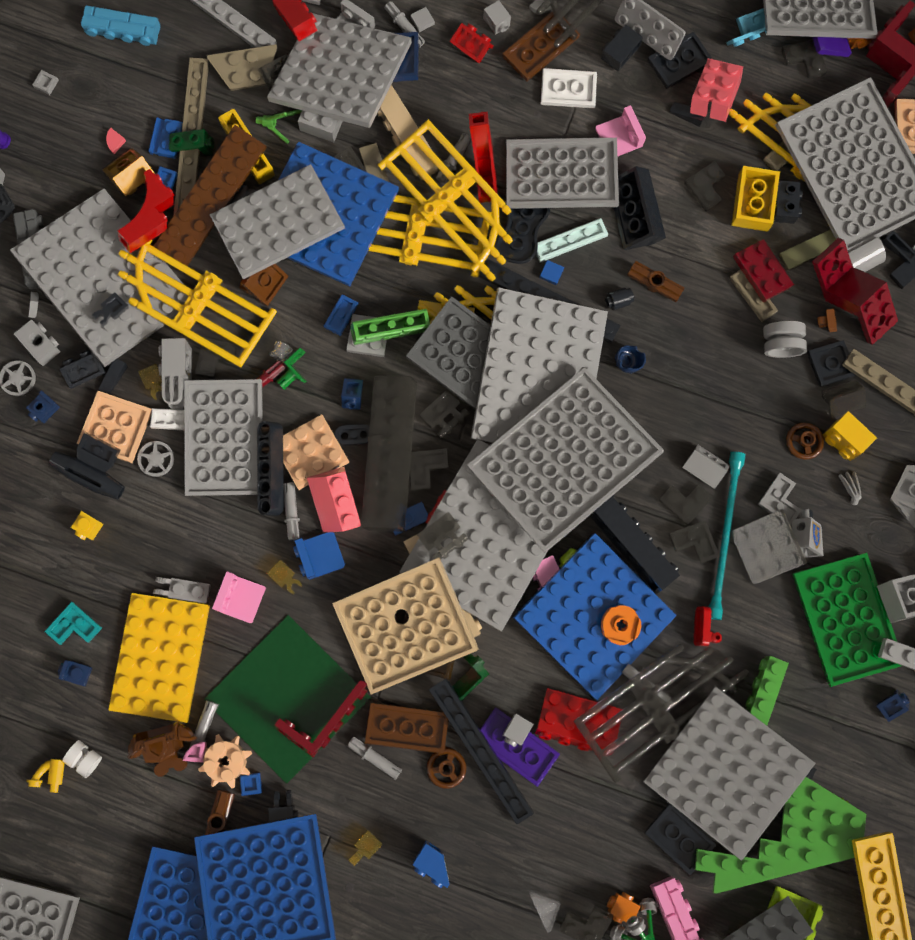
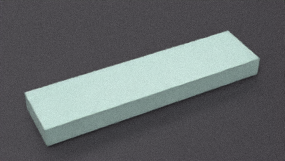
M601 218L538 242L537 258L541 263L608 237V232Z

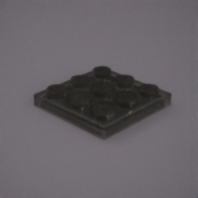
M783 509L730 532L753 585L807 563Z

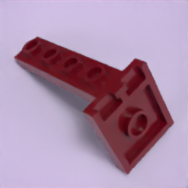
M364 681L358 682L313 743L310 742L311 737L306 733L295 731V725L287 719L282 721L279 718L275 724V729L314 758L321 747L324 749L331 740L329 738L330 734L333 731L337 732L343 725L341 720L345 714L349 716L355 709L353 705L357 699L361 700L367 693L365 689L367 683Z

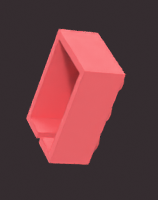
M708 58L692 97L690 113L706 117L708 104L712 102L710 118L726 122L741 83L743 66Z

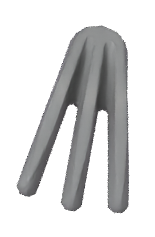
M848 472L845 473L847 480L842 474H839L838 477L852 497L851 504L857 505L861 499V490L856 472L852 473L854 482Z

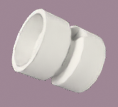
M78 740L68 750L63 758V762L70 768L76 767V772L87 778L96 769L102 756L94 750L88 751V746Z

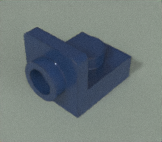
M344 379L341 395L342 408L361 409L363 380Z
M65 660L58 669V679L86 687L92 667Z
M897 689L894 691V694L879 702L877 707L887 721L890 722L909 710L908 703H910V700L904 692L900 693Z

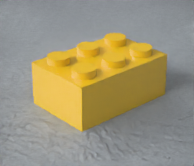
M748 166L742 167L738 174L731 226L769 231L774 222L779 171Z

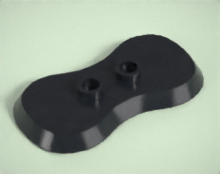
M511 208V213L508 214L504 230L511 236L513 241L508 244L503 240V237L501 238L498 235L494 245L507 262L523 264L534 258L538 250V230L548 218L550 208Z

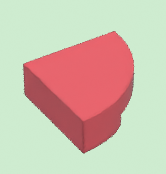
M112 128L109 129L106 141L110 151L115 154L126 140Z

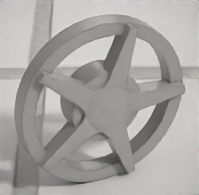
M12 361L6 364L0 372L1 388L13 396H21L28 393L36 381L33 368L23 361ZM21 364L18 370L13 372L8 369L13 365ZM24 365L30 369L32 377L25 376L22 373ZM5 371L10 374L9 380L3 383V376ZM26 380H31L30 385L21 391V385ZM13 384L17 387L18 392H11L6 389V386Z
M152 441L140 449L137 461L140 469L145 474L159 477L165 475L172 468L174 454L167 444L160 441ZM154 445L153 451L150 454H143L146 448ZM157 445L166 447L169 452L161 454L157 450ZM170 455V463L165 469L162 465L164 458ZM141 456L148 459L149 464L146 469L142 466ZM153 466L160 467L163 470L160 473L148 472Z

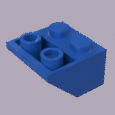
M426 840L413 860L414 871L423 877L426 874L432 878L431 882L436 886L448 888L449 877L444 853Z

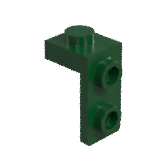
M204 129L169 134V150L171 152L199 149L205 156L212 155L214 140Z
M470 653L463 656L472 668L452 686L461 700L489 675L488 671L483 667L485 662L478 655L474 657Z

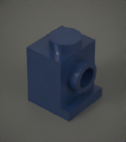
M41 390L39 395L26 408L30 411L28 415L34 421L40 420L45 423L60 406Z

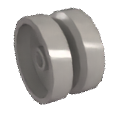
M780 321L764 326V338L768 340L764 344V354L766 356L787 358L800 356L807 352V342L802 339L806 336L805 323Z

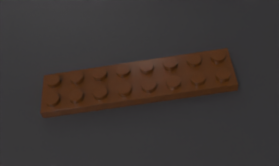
M234 125L167 225V230L161 234L153 247L188 266L215 226L210 214L229 205L267 146Z

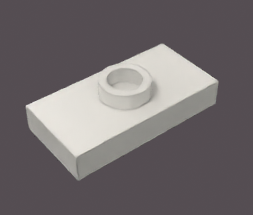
M152 408L150 427L152 429L185 430L184 410Z

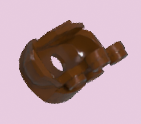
M180 721L157 729L133 734V739L128 746L129 755L127 758L133 759L143 755L145 763L158 762L159 764L154 768V773L158 777H162L168 773L169 768L182 771L187 767L188 762L183 761V758H179L178 751L184 747L183 741H194L197 737L194 736L190 728L181 724Z

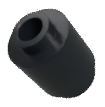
M625 287L607 293L605 298L607 307L613 311L629 306L634 302L632 290Z

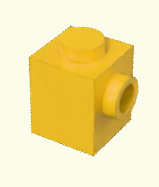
M81 511L71 528L76 530L75 535L85 540L87 537L94 540L103 524Z

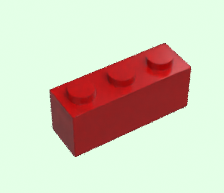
M272 0L276 11L299 42L318 31L315 26L317 20L312 12L308 13L309 9L301 0Z

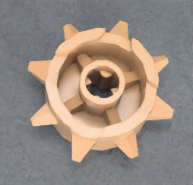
M218 734L215 738V744L206 748L203 759L204 764L198 770L199 772H206L212 778V787L218 782H227L231 788H235V778L241 774H250L246 768V758L252 752L243 751V748L238 745L239 736H236L232 741H224ZM227 756L229 765L223 766L221 759Z

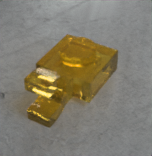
M367 830L354 845L358 850L349 861L355 866L363 856L370 859L382 846V843Z

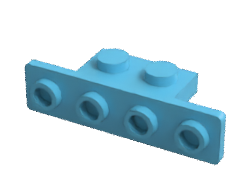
M764 8L737 18L736 21L741 36L726 43L727 46L733 44L736 47L743 44L744 39L749 38L751 41L761 37L760 33H766Z

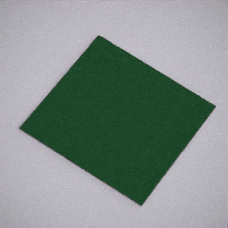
M288 615L204 700L218 704L216 713L287 784L313 757L275 729L276 722L279 718L282 721L285 719L289 720L295 725V731L298 733L303 731L311 737L310 742L313 743L357 683ZM367 693L361 700L357 699L353 704L355 709L349 716L345 714L341 720L343 725L340 729L371 698ZM333 731L329 738H332L337 732Z

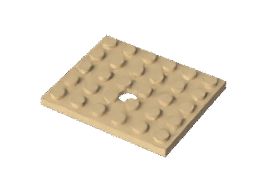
M440 557L332 603L370 694L479 650ZM403 609L407 611L409 620L406 624L396 622L394 615L397 610Z

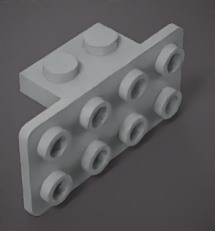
M622 0L615 16V21L622 27L625 25L629 26L643 37L642 41L668 60L674 58L685 36V31L643 0Z

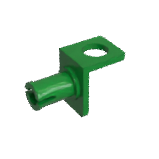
M299 348L284 362L289 367L288 371L277 380V383L284 390L296 378L303 383L307 382L293 366L306 353L302 348Z

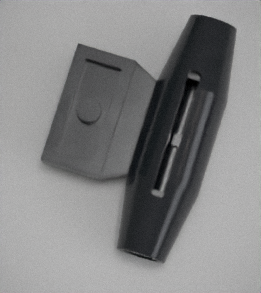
M87 432L83 434L77 447V458L57 451L50 458L49 465L67 479L94 493L118 500L125 490L124 485L106 473L114 466L121 449Z

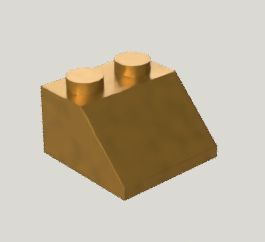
M131 148L105 167L103 171L120 192L126 196L133 194L142 183L145 184L144 172L151 168L143 156Z

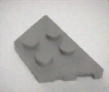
M907 465L890 501L914 529L915 465Z

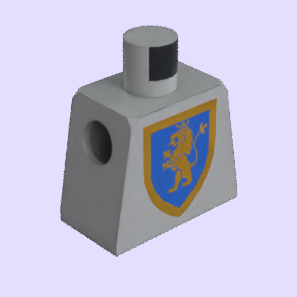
M809 509L801 510V519H794L792 521L790 548L803 557L823 556L821 524L813 519V511Z

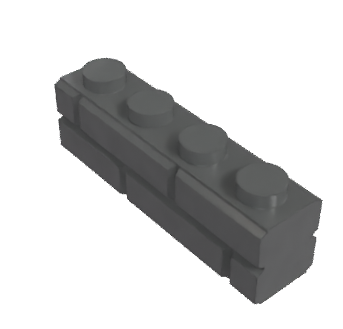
M33 209L13 213L18 244L42 229L41 226H44L42 215H39ZM22 267L25 285L29 289L39 288Z

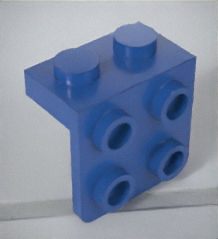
M327 532L307 540L302 538L295 540L296 546L293 549L296 557L301 558L302 564L299 565L303 576L306 575L309 580L344 568L345 563L334 532Z

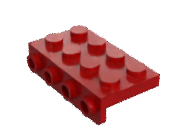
M547 688L535 734L544 740H557L561 745L569 746L571 744L577 746L582 751L592 750L596 751L600 756L607 757L615 751L623 709Z

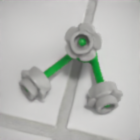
M644 898L639 904L641 906V914L647 915V936L643 933L646 927L644 919L639 916H632L627 920L626 928L622 924L613 926L610 932L612 940H637L628 936V932L633 936L640 935L642 940H655L651 915L657 913V902L652 898Z

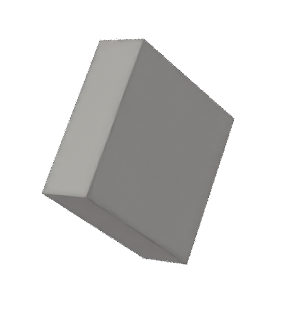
M426 7L410 15L412 22L419 32L435 25V21Z
M41 70L32 85L34 88L50 95L59 80L57 77Z

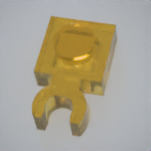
M154 364L138 372L147 390L152 388L151 396L154 400H158L156 393L162 391V386H160L162 384V375H159V368Z
M282 560L267 573L281 588L286 584L287 590L293 595L295 594L291 588L293 584H298V586L302 587L299 580L292 579L295 573Z

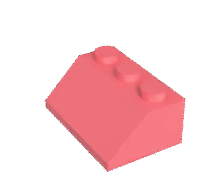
M344 467L307 477L323 532H343L361 526Z

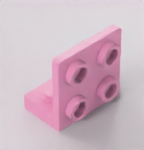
M631 106L624 108L621 117L600 124L595 128L599 138H617L618 156L643 147L646 139Z
M226 572L212 609L245 622L253 623L266 587Z

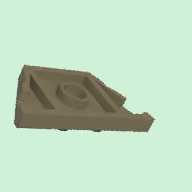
M277 45L207 55V59L231 91L265 86L268 83L270 70L273 66Z

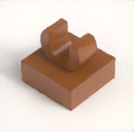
M834 309L826 310L827 316L818 317L819 328L828 326L829 332H836Z

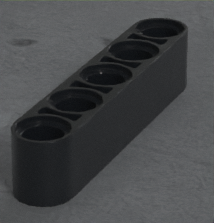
M261 421L257 427V507L259 513L264 516H278L283 511V427L280 423Z

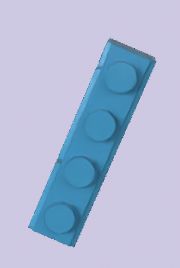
M85 6L81 22L84 32L90 36L103 35L111 40L120 38L128 43L137 41L145 46L150 44L156 45L160 31V23L156 17L92 6Z

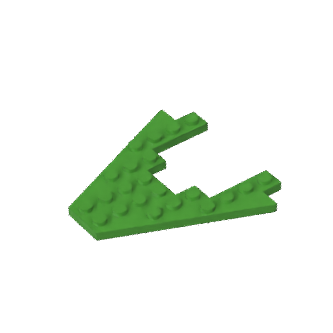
M805 777L783 806L780 842L759 838L757 859L744 857L742 861L735 855L697 849L694 870L715 873L712 893H720L855 858L852 840L864 837L866 814Z

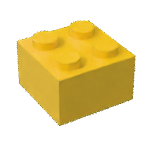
M849 411L838 418L823 434L825 441L830 446L837 448L839 454L849 461L861 455L877 438Z

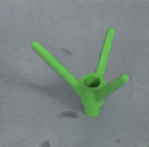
M297 109L273 116H257L256 123L267 127L288 144L289 140L275 128L276 120L301 113L302 110Z

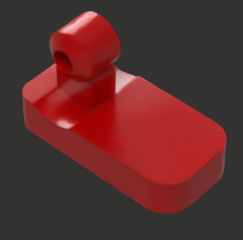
M705 606L697 607L695 611L694 645L703 647L709 646L710 642L719 643L722 640L721 634L719 632H710L711 608Z

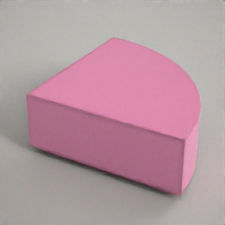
M199 742L189 748L184 755L183 761L203 763L207 742Z

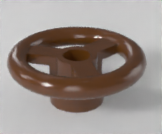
M798 423L789 430L786 444L789 451L795 457L808 460L815 458L821 453L824 446V437L815 425ZM801 428H807L812 430L806 431L802 433L800 436L794 435V433ZM815 435H817L818 446L816 450L812 452L810 447L816 442ZM804 438H807L809 442H804ZM792 441L799 442L804 447L805 454L798 452L794 448Z
M445 748L444 754H448L447 760L441 762L438 767H433L434 761L443 754L433 753L427 763L429 779L433 784L444 789L453 788L460 784L466 774V762L463 756L451 748ZM454 757H456L460 763V773L458 777L454 773L455 767L452 763ZM447 764L450 766L451 769L449 772L443 771L444 765ZM440 773L444 777H450L452 782H441L434 774Z

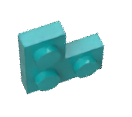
M71 602L45 632L59 645H62L73 631L89 643L102 627L74 602Z

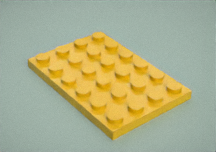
M136 593L131 594L109 711L188 723L210 605Z

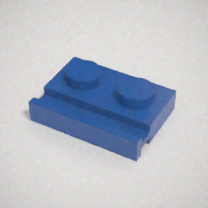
M156 118L149 153L176 159L178 152H171L169 150V134L182 132L183 122Z

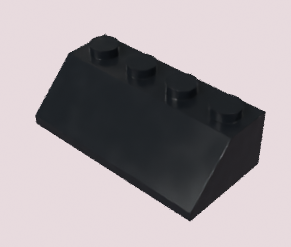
M635 166L618 175L619 206L614 207L624 250L649 246L665 239L666 235L649 169Z

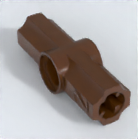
M635 261L627 275L647 286L649 291L658 292L674 302L678 301L685 288L665 277L661 271H654L638 261ZM652 279H658L660 284H654Z
M225 790L217 791L212 812L207 821L208 826L205 835L225 831L235 797L234 793ZM216 816L220 817L223 821L221 827H216L213 823V819Z

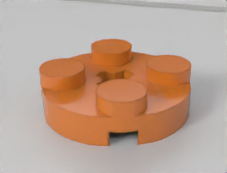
M624 605L610 607L604 613L601 620L602 635L613 644L627 645L640 634V618H638L635 610L631 607ZM622 619L626 626L619 631L616 624Z

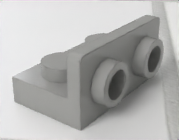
M349 0L341 2L342 13L338 16V20L375 29L373 16Z

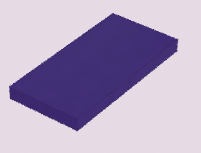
M495 707L480 730L501 761L538 787L560 753L531 732L528 733L521 746L516 745V747H513L504 741L506 737L502 736L511 718Z

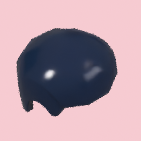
M625 345L618 349L615 360L617 367L621 371L631 374L643 368L646 363V356L644 352H640L637 349V346Z

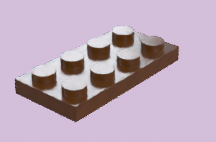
M555 9L508 48L502 57L527 82L580 37V33Z
M371 703L365 744L444 754L448 718L444 712Z

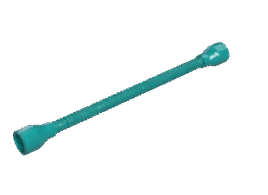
M730 452L729 457L731 484H729L727 510L725 512L720 546L721 551L719 553L720 558L716 573L717 580H715L716 585L714 587L715 592L708 606L711 608V619L722 620V580H724L723 575L725 573L724 568L731 531L737 479L745 462L746 454L742 452Z

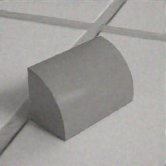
M877 237L849 252L853 267L866 272L883 263L886 259V252L880 238Z
M697 445L682 468L715 489L727 473L730 465L700 445Z

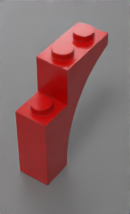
M488 112L469 114V127L475 168L477 173L497 193ZM477 184L479 202H491V198Z
M151 169L144 172L147 194L141 210L132 221L117 230L119 241L129 253L137 250L167 230L168 220L163 211L174 205L173 191L166 187L157 173L154 174Z

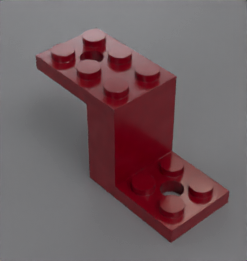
M909 1L905 6L902 4L898 8L893 18L891 17L887 21L882 31L880 30L877 33L876 38L868 46L870 50L866 57L897 79L882 97L887 108L915 76V46L896 32L914 8L915 4L912 1Z
M838 237L812 261L825 301L859 317L867 343L873 345L898 322L887 282L853 267L844 239Z

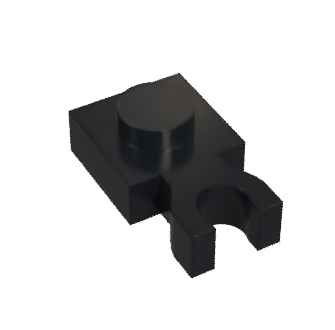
M114 292L101 303L103 309L94 312L92 317L95 320L99 316L104 317L100 321V325L104 327L110 317L114 320L117 319L129 306Z

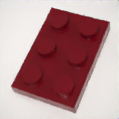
M764 239L735 253L733 256L762 302L775 297L794 285Z

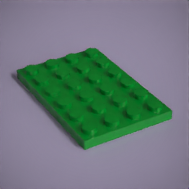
M867 553L792 574L829 687L902 666L878 657L883 638L896 642L897 639L878 591V583Z

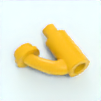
M51 759L42 764L32 779H27L28 786L40 787L43 780L39 779L49 770L48 784H51L50 792L58 793V787L62 785L65 764L63 760Z

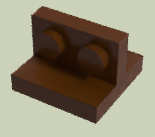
M273 264L243 279L240 282L239 288L243 292L255 296L263 305L268 306L289 276L278 265Z

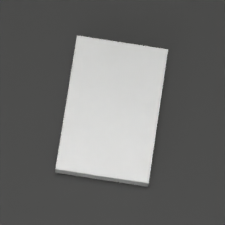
M543 68L541 105L595 108L597 72Z

